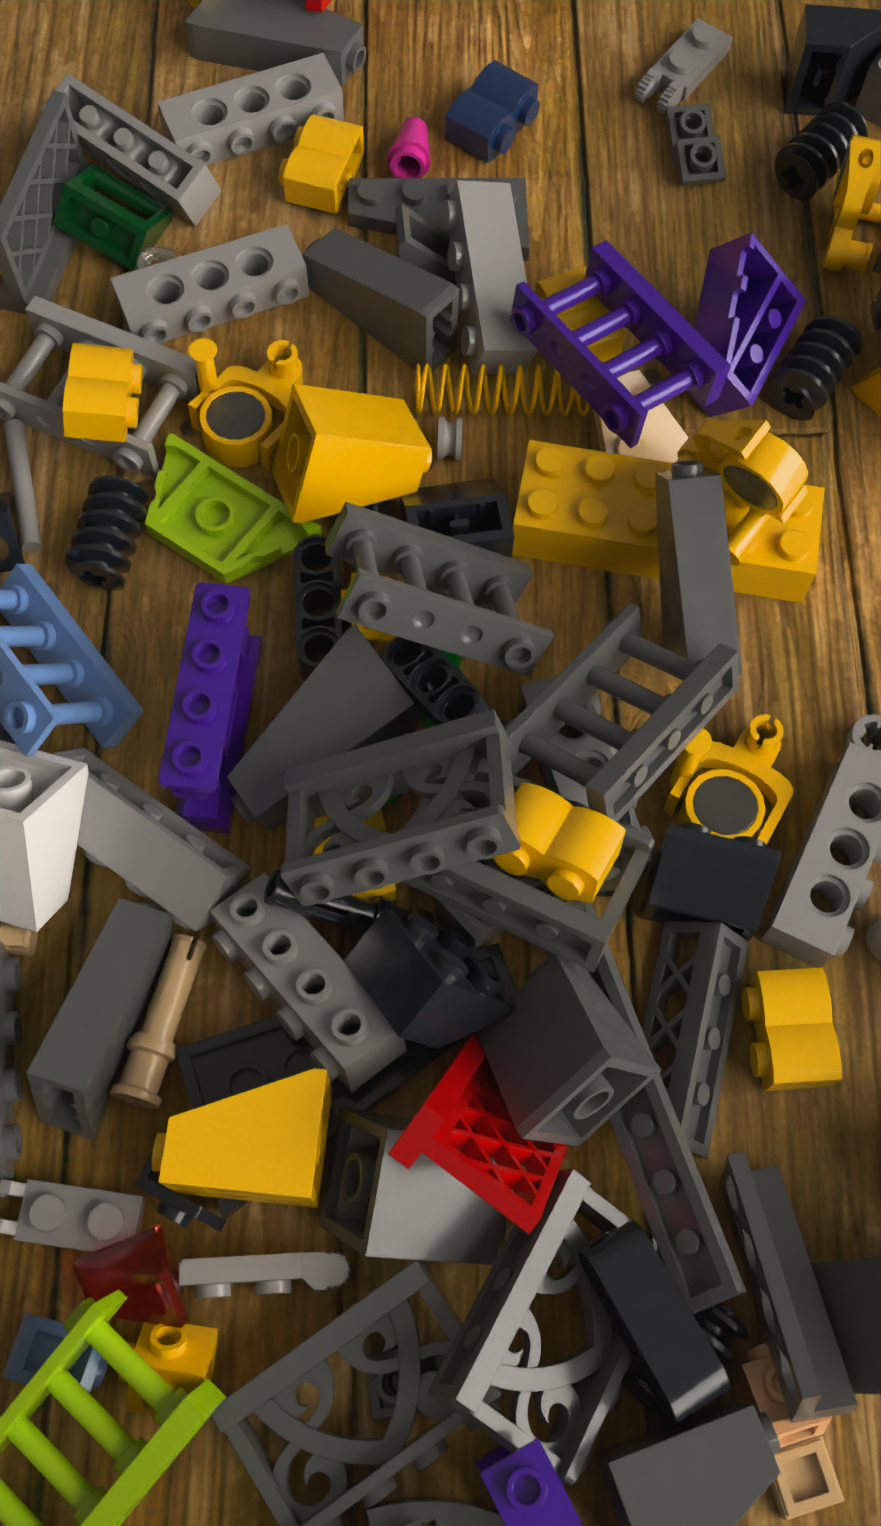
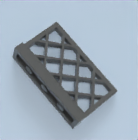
M52 91L0 205V272L4 279L0 287V308L4 310L27 314L25 309L34 296L52 302L78 241L74 236L53 225L64 183L92 165L85 163L67 95L63 92ZM95 186L93 190L98 193L99 188Z

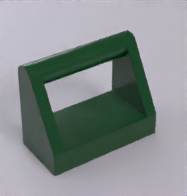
M93 164L64 183L53 225L134 271L143 263L173 219L174 211ZM95 186L146 215L149 219L145 221L93 189Z

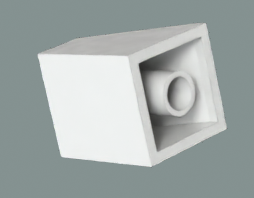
M0 740V921L38 932L68 901L89 774L88 764L39 750L33 756H25L16 744Z

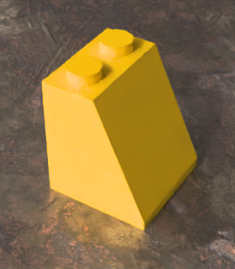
M293 384L271 471L291 521L293 523H305L340 513L345 502L364 507L417 492L422 475L427 473L430 468L432 449L404 399Z
M314 1068L169 1117L167 1132L157 1134L153 1147L152 1170L160 1172L158 1182L177 1194L318 1208L333 1093L328 1071L326 1069Z

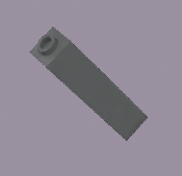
M202 0L184 21L190 57L201 61L263 71L324 53L340 86L343 87L354 72L360 71L366 58V47L363 46V24L326 8L323 12L306 10L305 0Z
M335 227L321 239L313 241L305 253L302 254L307 267L309 289L416 370V364L419 363L421 375L426 363L430 365L431 372H433L457 350L459 288L451 282Z
M700 460L671 463V471L655 473L663 648L697 662L700 659L704 660L721 643L738 651L739 675H742L721 474L703 467V461Z
M356 624L345 631L228 774L227 778L237 791L230 799L241 816L249 824L256 819L271 831L287 820L288 792L284 788V770L402 736L424 721L414 702Z
M119 897L26 1072L40 1122L92 1140L94 1139L111 1099L109 1094L111 1087L117 1083L130 1052L126 1047L128 1039L138 1032L172 943V916L165 913L157 905L149 902L135 903Z

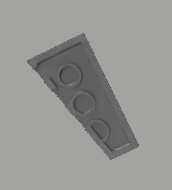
M349 178V226L395 235V208L402 203L448 233V230L442 227L441 209L444 200H449L457 180L510 183L522 256L524 261H528L529 232L526 178Z

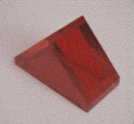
M162 1224L82 1256L72 1265L86 1299L92 1297L97 1302L118 1289L127 1297L112 1318L157 1325L161 1323L164 1326L182 1328L189 1320L184 1288L179 1286V1267Z

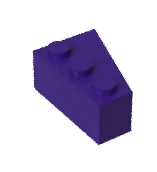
M752 232L714 247L709 252L694 329L731 365L718 400L704 407L688 392L709 417L753 405L806 302V299Z

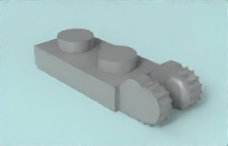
M697 18L658 62L646 72V75L643 76L636 88L635 99L644 103L661 88L664 92L659 98L657 110L665 114L667 107L677 106L681 100L685 101L730 50L733 37Z
M0 1179V1198H5L6 1196L23 1198L18 1222L0 1217V1234L14 1236L13 1240L134 1259L146 1202L145 1197L31 1179L27 1180V1184Z
M323 1251L182 1259V1263H179V1286L195 1287V1299L231 1297V1285L255 1283V1295L292 1293L291 1281L302 1280L306 1281L316 1292H327L329 1288L335 1291L336 1288L342 1289L341 1287L344 1284L347 1285L346 1281L350 1279L349 1273L352 1271L349 1268L350 1263L346 1261V1257H342L340 1252L335 1254L333 1251H331V1254Z

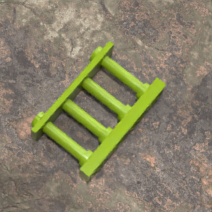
M119 1289L97 1302L92 1297L87 1298L70 1314L63 1324V1328L68 1332L67 1336L0 1417V1455L9 1443L12 1442L76 1510L72 1518L80 1526H121L226 1397L209 1379H206L189 1394L181 1387L176 1392L108 1324V1321L127 1299ZM89 1345L157 1412L153 1420L160 1428L148 1443L142 1436L135 1440L69 1372V1369ZM50 1393L116 1461L113 1469L120 1477L109 1491L102 1485L95 1489L29 1420ZM0 1478V1521L5 1526H45Z

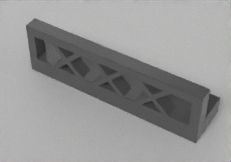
M665 921L642 1031L654 1060L657 1051L671 1040L676 1048L674 1063L662 1072L660 1076L692 1156L708 1159L749 942L722 922ZM680 938H699L696 955L681 967L676 960ZM680 987H683L687 993L685 1008L670 1020L665 1012L667 1000Z
M745 1152L727 1154L720 1188L790 1422L795 1423L853 1412L857 1402L779 1166L750 1170Z

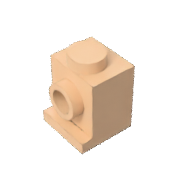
M767 1343L749 1350L746 1353L749 1362L741 1364L737 1380L746 1403L753 1404L757 1414L765 1412L769 1417L777 1434L780 1447L782 1448L824 1434L832 1416L795 1423L790 1422L783 1395L778 1394L772 1386V1381L778 1378Z

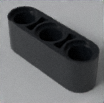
M321 535L305 537L299 541L293 553L296 652L301 677L304 681L319 664L318 662L311 661L310 658L318 653H328L344 634L343 620L338 619L336 611L341 603L342 590L340 561L326 555L324 543L327 537ZM315 564L327 566L318 571L308 569ZM316 608H326L329 610L328 613L321 616L309 614L310 611Z
M395 637L387 645L383 656L386 666L411 700L435 725L491 710L478 689L436 647H430L401 637Z
M634 1220L628 1221L578 1251L580 1263L588 1280L653 1396L672 1423H679L730 1390V1381L719 1358L652 1243Z

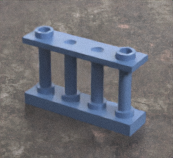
M16 563L0 587V612L11 625L0 626L1 724L25 756H33L56 725L84 723L102 748L117 746L144 710L33 565ZM9 647H27L39 664L22 665ZM38 685H56L68 703L51 704Z

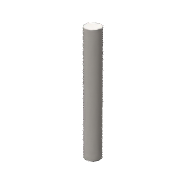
M10 419L4 423V431L21 546L23 551L32 553L41 550L42 542L24 425L21 420Z

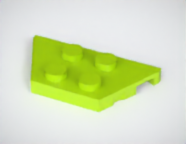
M173 433L166 437V456L162 471L158 470L154 485L156 496L149 505L145 521L147 532L223 583H230L294 553L296 545L305 537L312 535L322 536L320 525L313 521L293 523L283 502Z

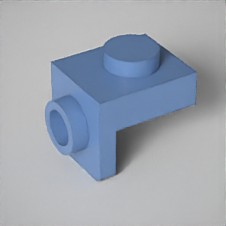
M25 1312L2 1376L8 1380L28 1384L67 1336L68 1332L63 1328L64 1323ZM89 1345L69 1369V1372L90 1393L91 1388L97 1389L101 1384L108 1363Z

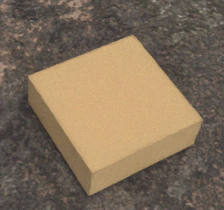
M822 1435L782 1447L780 1452L773 1454L781 1473L772 1482L771 1488L781 1518L789 1520L845 1501Z

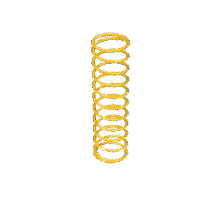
M428 363L425 364L420 387V364H416L417 416L422 412L427 377L431 407L435 416L441 410L445 377L449 406L454 416L458 414L460 409L464 380L468 409L472 416L477 413L479 408L482 382L487 412L491 417L496 413L501 385L505 411L510 417L516 409L519 387L523 410L528 417L534 411L538 391L541 409L546 417L553 410L556 391L559 409L565 417L572 409L574 396H576L578 411L583 417L589 413L591 408L587 403L583 412L580 394L571 386L569 402L565 412L560 373L554 368L551 398L548 410H546L542 369L539 363L536 365L529 411L521 363L517 366L511 409H509L505 368L502 363L498 367L492 409L489 398L487 371L484 363L481 364L479 369L474 408L471 400L468 367L465 363L461 366L455 407L450 369L447 363L442 366L436 407L431 367Z

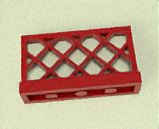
M474 1032L388 1154L409 1170L419 1155L423 1153L526 1233L530 1234L541 1219L568 1145L521 1138L515 1129L489 1062L485 1058L486 1055L478 1035ZM490 1158H493L497 1165L493 1164Z

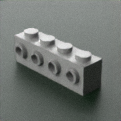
M457 180L449 200H444L442 204L441 223L443 229L448 230L450 240L447 255L448 267L450 271L455 272L456 287L459 288L458 313H461L463 322L461 332L463 355H468L471 374H479L482 363L486 366L487 374H498V367L501 363L504 365L505 374H516L517 366L521 363L524 374L538 350L525 336L520 335L516 331L513 323L510 321L516 285L523 281L527 284L510 183Z
M85 748L55 752L54 755L88 764L89 774L77 845L83 848L84 855L95 864L109 867L124 878L125 885L132 892L151 898L165 908L167 913L171 914L172 921L176 924L195 931L213 924L214 921L210 910L238 891L251 867Z
M263 873L210 910L217 932L211 936L212 940L229 963L238 959L247 969L243 976L255 995L261 1001L270 997L280 1008L276 1015L287 1033L295 1041L304 1037L314 1048L310 1056L317 1068L326 1069L331 1082L338 1077L347 1089L353 1093L406 1051L405 1041L403 1038L398 1037L348 965L302 914L264 903V893L269 877Z

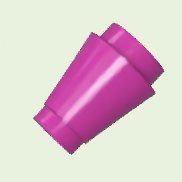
M410 117L403 122L388 151L387 163L395 178H422L430 168L428 129L426 123L420 118Z

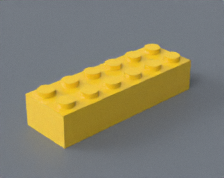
M529 440L513 523L514 544L512 555L660 579L655 473L666 472L671 467V463ZM805 485L808 490L807 495L785 523L770 516L740 555V565H731L734 592L802 603L817 572L825 488ZM723 489L727 536L729 537L750 510V507L735 501Z

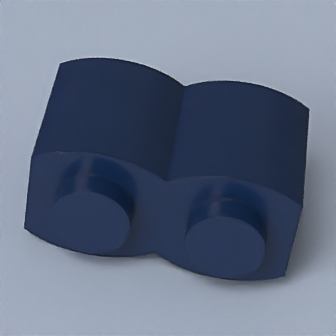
M496 60L492 61L480 72L471 88L462 92L445 115V139L487 163L494 160L499 153L505 154L514 141L515 133L522 129L524 125H531L540 108V101L537 100L539 84Z

